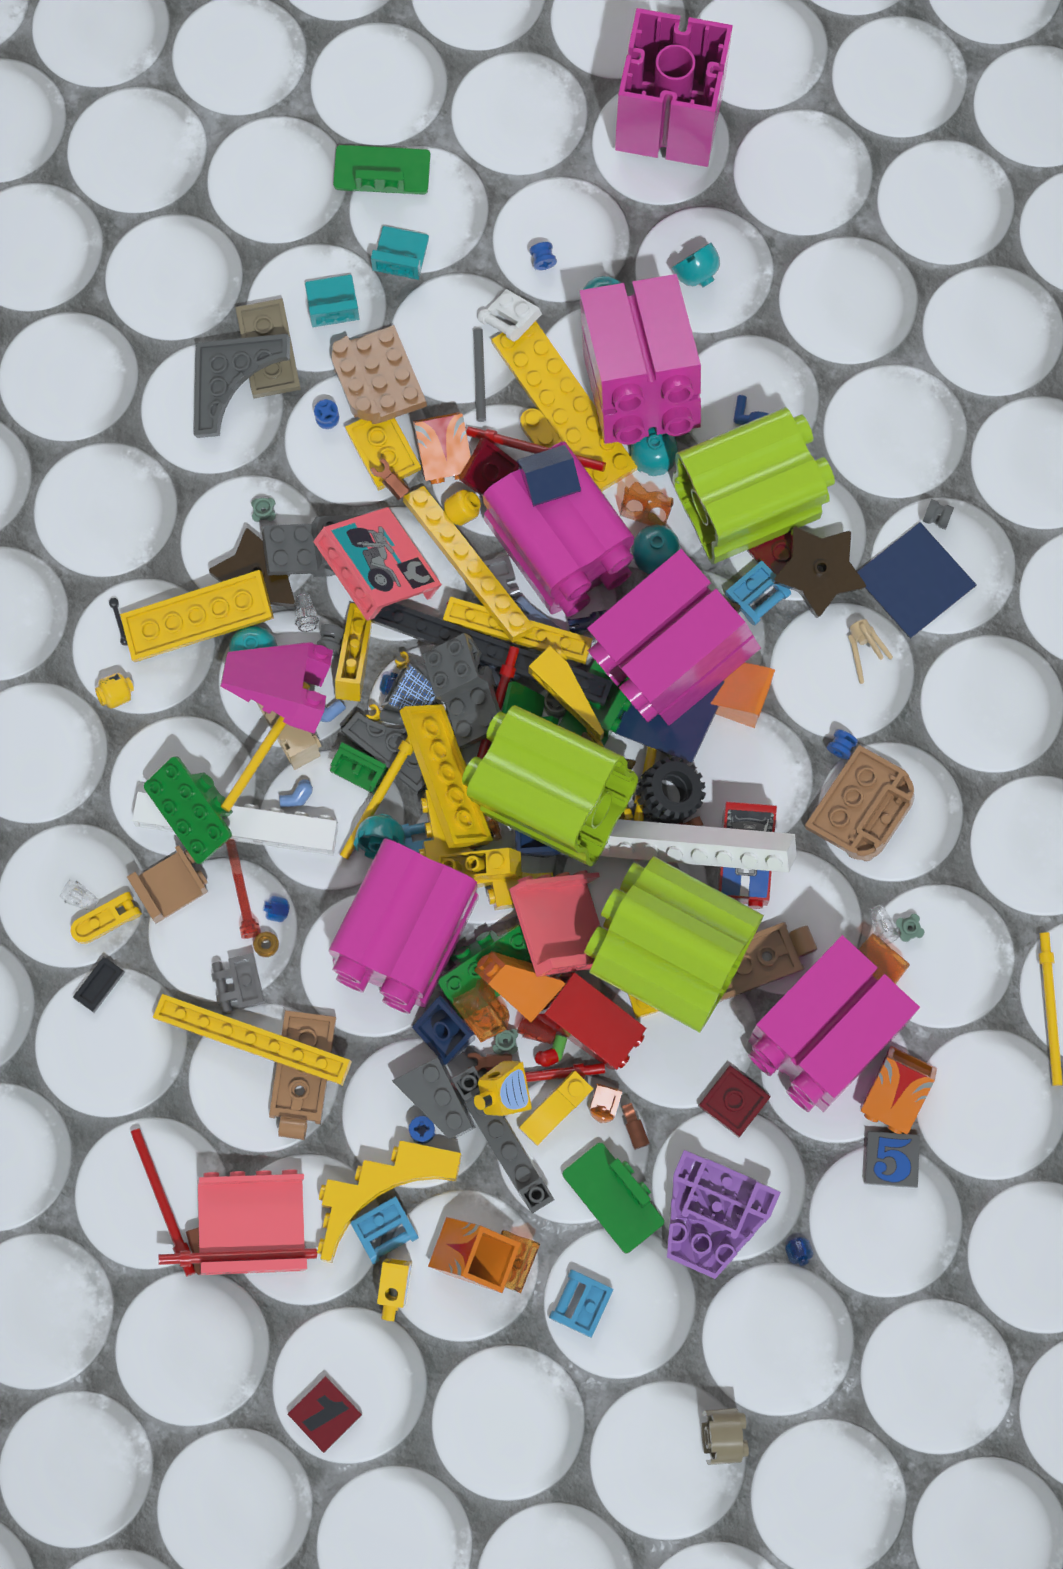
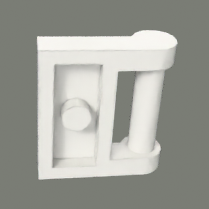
M506 289L488 309L480 311L478 320L503 332L511 341H516L542 313L540 308ZM499 314L516 325L510 326L496 318V316Z

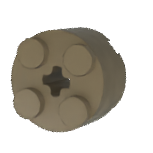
M737 1408L704 1410L702 1416H707V1422L702 1423L701 1426L704 1454L709 1453L711 1458L706 1460L707 1464L741 1463L743 1457H748L749 1455L748 1442L743 1440L742 1430L746 1429L745 1413H739Z

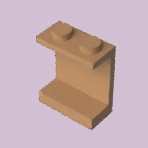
M179 845L175 847L177 853L139 876L136 872L127 876V879L155 924L208 892L204 886L208 883L201 870L198 872L194 870L191 864L195 863L189 852L187 850L183 852Z

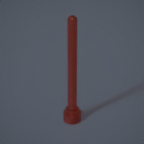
M229 839L226 842V847L243 920L239 930L242 939L256 937L261 933L259 923L256 922V919L252 918L236 841Z

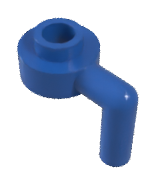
M744 395L737 396L733 419L735 424L744 425L769 414L755 411L751 412L750 415H744L747 397Z

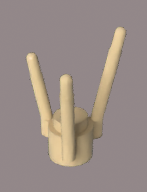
M867 619L852 624L849 628L852 634L848 636L852 645L860 684L864 683L857 642L860 645L869 643L880 660L883 659L880 649L888 659L891 660L893 658L876 634L874 628L870 627Z

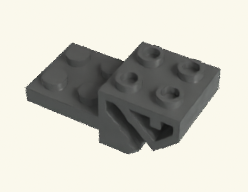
M361 515L315 517L312 524L263 525L261 531L267 575L313 574V577L335 575L313 541L323 527Z
M465 633L422 654L435 698L446 704L458 746L462 749L486 739L490 722L498 712H501L493 689L497 686L489 666L482 665L478 667L482 653L472 637Z

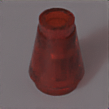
M523 1016L517 1029V1033L521 1034L522 1038L550 1045L557 1033L556 1030L537 1017L530 1022Z

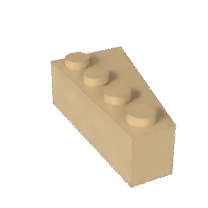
M257 703L267 723L272 728L280 715L273 711L268 714L262 710L263 706ZM288 724L285 725L277 740L294 770L320 757L318 748L322 746L315 733L312 735L311 732L292 727Z

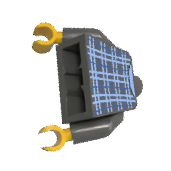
M404 651L400 652V655L405 661L399 662L396 659L394 660L400 672L380 706L383 710L381 711L375 704L369 705L370 709L377 710L374 716L366 715L368 719L374 722L381 720L391 724L402 725L404 723L399 711L405 706L441 705L434 701L436 698L426 666L414 659L410 660L408 654Z

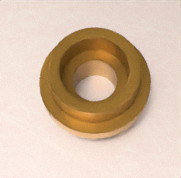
M262 932L255 937L253 947L259 956L271 957L277 952L279 941L273 933ZM269 941L271 946L268 949H263L262 943Z

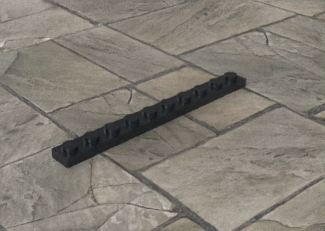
M397 603L383 607L376 617L371 619V622L435 646H439L465 633L472 637L481 651L480 662L501 669L502 664L505 665L510 646L516 647ZM519 648L514 666L516 668L515 674L537 682L528 673L529 665L540 655ZM570 666L587 700L604 706L613 681Z

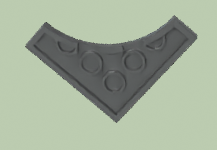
M288 334L196 343L195 437L220 436L226 407L237 389L257 371L271 364L290 360V336Z
M359 712L342 729V733L371 757L386 764L387 770L399 752L398 747L402 740L405 741L408 736L406 728H403V730L388 728L366 718ZM448 715V719H449V722H450L451 727H452V723H451L450 717H449V715ZM413 751L412 755H408L396 777L419 794L426 784Z

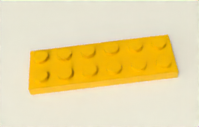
M260 570L120 614L133 662L148 659L274 619L263 574Z
M444 705L405 706L399 712L448 847L457 848L489 844L493 839L484 814L480 810V805L472 802L467 796L468 787L462 783L466 765Z

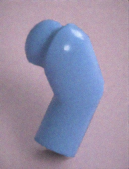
M338 699L328 708L325 707L320 722H331L346 709L345 705Z
M307 779L300 780L293 794L279 795L280 807L304 805L313 791L311 782Z

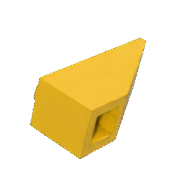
M512 848L438 855L439 863L464 873L474 880H499L522 877L521 852Z

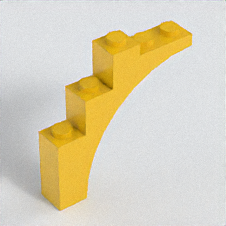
M425 790L424 798H420L422 813H427L428 823H425L426 837L431 838V840L423 842V849H419V854L439 863L438 855L472 852L469 847H448L429 792ZM522 872V877L475 881L478 884V888L491 887V889L487 890L488 901L490 905L494 904V910L496 911L515 907L509 889L517 885L519 879L527 876H532L533 879H536L545 874H551L553 877V872Z
M400 1140L399 1147L394 1146L391 1161L395 1162L394 1166L363 1160V1165H358L355 1181H359L358 1185L327 1179L326 1185H321L319 1200L322 1201L324 1208L331 1209V1213L326 1212L323 1228H326L327 1231L325 1239L320 1238L317 1254H321L320 1259L324 1262L333 1263L339 1242L350 1222L378 1196L395 1187L415 1181L435 1179L457 1181L462 1157L461 1153Z

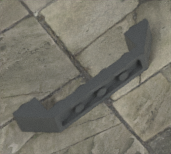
M472 1066L451 1080L518 1194L533 1214L555 1199L542 1178L537 1174L504 1117L486 1115L483 1110L476 1108L474 1097L480 1094L478 1085L480 1075L475 1067Z

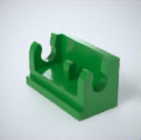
M343 742L330 764L332 766L330 769L331 773L372 794H375L387 773L386 764Z

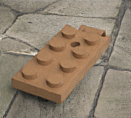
M782 922L756 932L731 984L720 1002L803 971L805 968L801 964L799 957L818 950L808 925L797 928L789 933L786 922ZM769 952L772 955V959L765 961L762 958V954Z
M285 1010L281 1036L332 1053L337 1018ZM277 1063L269 1118L281 1117L278 1130L279 1137L305 1140L308 1121H315V1124L321 1125L327 1080ZM298 1086H302L305 1089L304 1094L301 1096L295 1094V1089Z

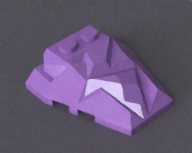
M684 1150L673 1176L667 1258L716 1279L741 1248L750 1241L764 1222L771 1217L781 1192L724 1165Z

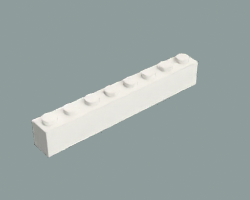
M138 792L132 819L134 825L141 828L174 832L147 792ZM245 804L244 807L233 805L231 809L233 813L226 819H223L232 832V837L229 841L334 856L339 826L337 821H334V818L331 816L319 815V818L309 817V814L296 811L293 815L284 813V810L278 808H269V811L259 810V807L256 805Z
M618 819L600 856L651 860L655 856L664 862L789 873L797 852L795 834Z

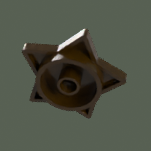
M797 527L791 529V559L772 582L802 595L815 618H819L836 595L862 590L866 587L865 582L849 561L851 531L820 538ZM817 565L822 566L824 572H819Z
M248 528L244 531L235 555L209 569L210 575L219 582L260 570L263 574L270 604L287 607L296 606L289 582L290 575H267L263 541Z

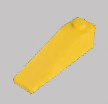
M350 603L335 679L336 699L360 702L372 622L365 619L355 603Z
M549 646L529 665L528 673L596 739L601 741L604 731L566 661L567 657L561 650H554Z

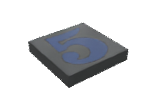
M868 1131L865 1184L918 1188L920 1135Z

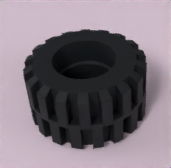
M667 757L646 770L641 775L642 778L638 780L637 785L640 787L636 790V795L640 796V799L637 800L638 805H643L644 807L642 812L644 814L649 813L651 815L649 819L652 821L658 819V823L669 824L683 822L697 812V809L702 806L703 802L701 800L705 798L706 794L702 791L706 788L705 782L700 781L703 776L701 773L697 774L695 772L697 767L693 764L691 766L687 765L688 761L685 759L679 762L678 757H672L670 760ZM662 780L670 781L677 787L680 794L679 803L669 800L664 795Z

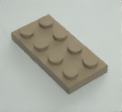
M283 298L235 307L241 338L288 334L290 336ZM291 337L290 360L271 364L249 377L253 399L301 390Z

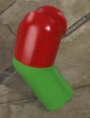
M555 1035L552 1048L543 1052L538 1051L535 1054V1062L542 1067H549L562 1059L568 1038Z

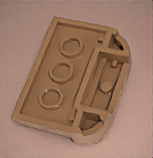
M394 325L353 340H349V337L345 336L333 343L332 362L334 371L338 376L351 413L355 418L359 417L363 420L372 421V424H378L427 407L426 399Z
M858 745L805 824V828L847 852L849 857L853 859L872 860L883 851L913 805L915 797L914 786L909 774L902 768Z

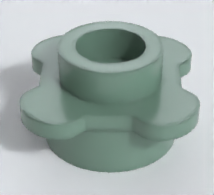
M273 498L254 499L251 502L254 510L252 519L255 522L260 520L273 521L276 518L274 513L275 500Z
M911 914L910 917L905 919H897L896 927L899 928L900 939L903 942H908L915 937H923L925 931L920 926V917L917 914Z
M498 1028L493 1032L495 1037L493 1051L496 1054L501 1052L515 1054L518 1051L516 1045L518 1032L515 1029L509 1031ZM504 1039L508 1040L507 1044L503 1043Z

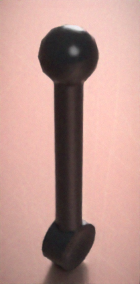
M111 598L109 605L113 608L121 635L120 643L123 646H127L118 610L119 602L116 598Z

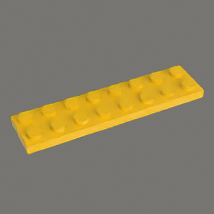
M536 321L516 341L508 339L503 332L491 339V343L537 410L545 416L561 441L566 442L576 455L606 462L604 472L584 467L601 492L637 471L638 466H636L621 443H604L596 406Z

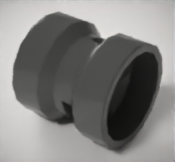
M931 499L923 522L928 524L935 523L939 528L946 530L954 507L940 505L938 501Z
M322 624L320 628L321 639L317 641V645L333 650L332 656H339L341 651L340 641L344 637L345 630L339 626Z
M547 692L544 700L546 714L557 719L563 718L567 710Z

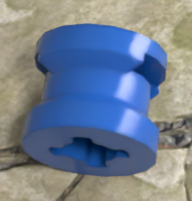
M537 243L529 249L530 254L534 257V269L546 270L556 265L557 259L552 254V243Z
M325 399L315 405L314 414L318 426L323 429H332L338 424L339 412L335 402Z
M837 729L834 733V740L829 742L827 749L835 756L847 760L851 755V748L856 746L858 740L850 733Z
M419 1116L411 1121L409 1133L413 1141L418 1144H426L434 1138V1123L428 1117Z

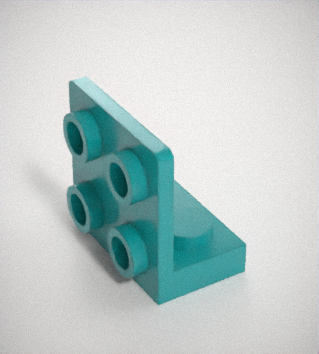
M383 226L377 250H373L371 255L372 271L419 280L429 235Z
M352 275L305 282L312 328L360 320Z

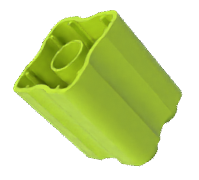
M784 407L676 453V471L673 472V485L712 564H716L791 532V529L794 527L800 528L821 518L822 505L830 501L827 487L835 484V478L828 461L824 457L815 460L810 454L806 444L813 442V434L803 414L793 417L790 410Z
M516 705L512 706L507 714L498 712L493 717L487 730V739L493 742L483 759L479 757L472 758L463 773L462 783L468 787L467 796L472 802L480 805V810L484 815L592 867L598 861L616 822L634 794L638 783V776L634 771L627 768L628 762L624 756Z
M653 856L645 868L634 862L626 873L620 890L617 888L613 890L601 912V916L606 918L603 924L604 928L600 926L596 928L586 946L584 954L595 959L590 969V974L700 1033L731 984L764 915Z

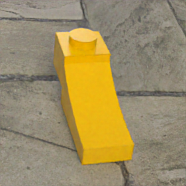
M572 1071L518 1128L538 1146L588 1096L593 1088L576 1071Z

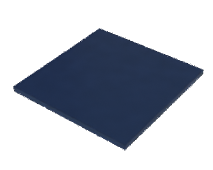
M921 522L858 571V574L866 584L865 589L910 639L977 586Z
M725 681L718 684L669 726L659 714L647 722L632 704L628 712H624L621 718L622 723L615 734L693 763L719 708L717 705L711 704Z

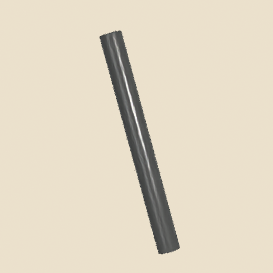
M476 328L473 330L476 418L478 422L486 421L483 329Z

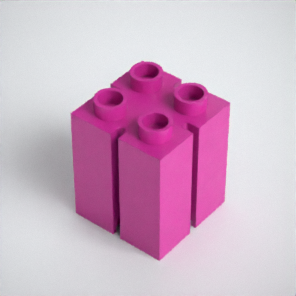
M637 8L618 94L615 150L658 158L660 147H666L665 160L708 167L725 86L733 25L689 17L687 30L681 32L679 31L680 15Z
M677 274L632 281L634 294L631 296H627L624 283L579 290L583 356L605 444L613 442L625 445L637 443L644 437L649 436V428L655 427L657 435L667 433L671 436H681L694 428L701 427V363Z
M682 549L677 551L587 628L598 641L587 650L617 686L628 677V680L619 689L647 722L659 714L668 726L761 649L747 623L717 589L711 591L708 588L711 582Z
M843 935L756 1024L748 1041L753 1049L748 1054L750 1060L768 1076H771L777 1069L782 1074L786 1073L791 1081V1086L786 1090V1093L806 1112H810L815 1105L822 1112H825L920 1009V1006L885 974L879 980L875 979L872 974L878 967Z

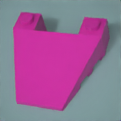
M308 642L228 652L220 686L247 702L252 699L263 706L262 710L268 714L273 711L284 717L283 722L292 727L315 733L325 710L326 696L316 691L304 689L303 681L319 687L322 686L331 666L333 650Z

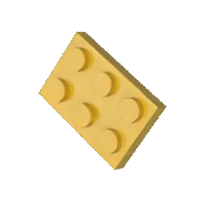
M395 418L378 424H372V421L360 419L345 426V431L378 491L386 487L382 483L383 479L374 476L370 469L374 467L376 471L382 472L384 466L379 461L382 458L388 462L389 470L391 472L394 471L401 479L421 471V465Z

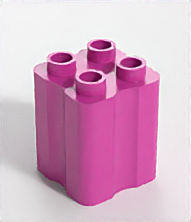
M560 442L548 450L562 445L567 447L574 458L581 492L533 507L519 469L497 481L484 492L483 503L487 507L484 513V521L550 614H556L562 610L567 617H570L590 603L591 599L587 592L600 584H604L607 590H612L620 586L631 576L632 572L628 566L633 559L630 548L634 544V536L567 443Z
M384 839L328 950L330 955L334 957L332 960L334 964L332 970L338 974L336 980L362 993L368 982L381 988L379 992L384 995L382 1002L405 1014H410L414 1004L426 1008L438 983L437 980L442 975L479 899V895L476 893L478 888L477 882L468 875L433 861L395 841Z

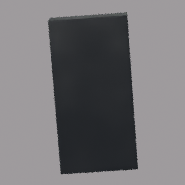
M103 956L73 998L95 1013L125 971Z

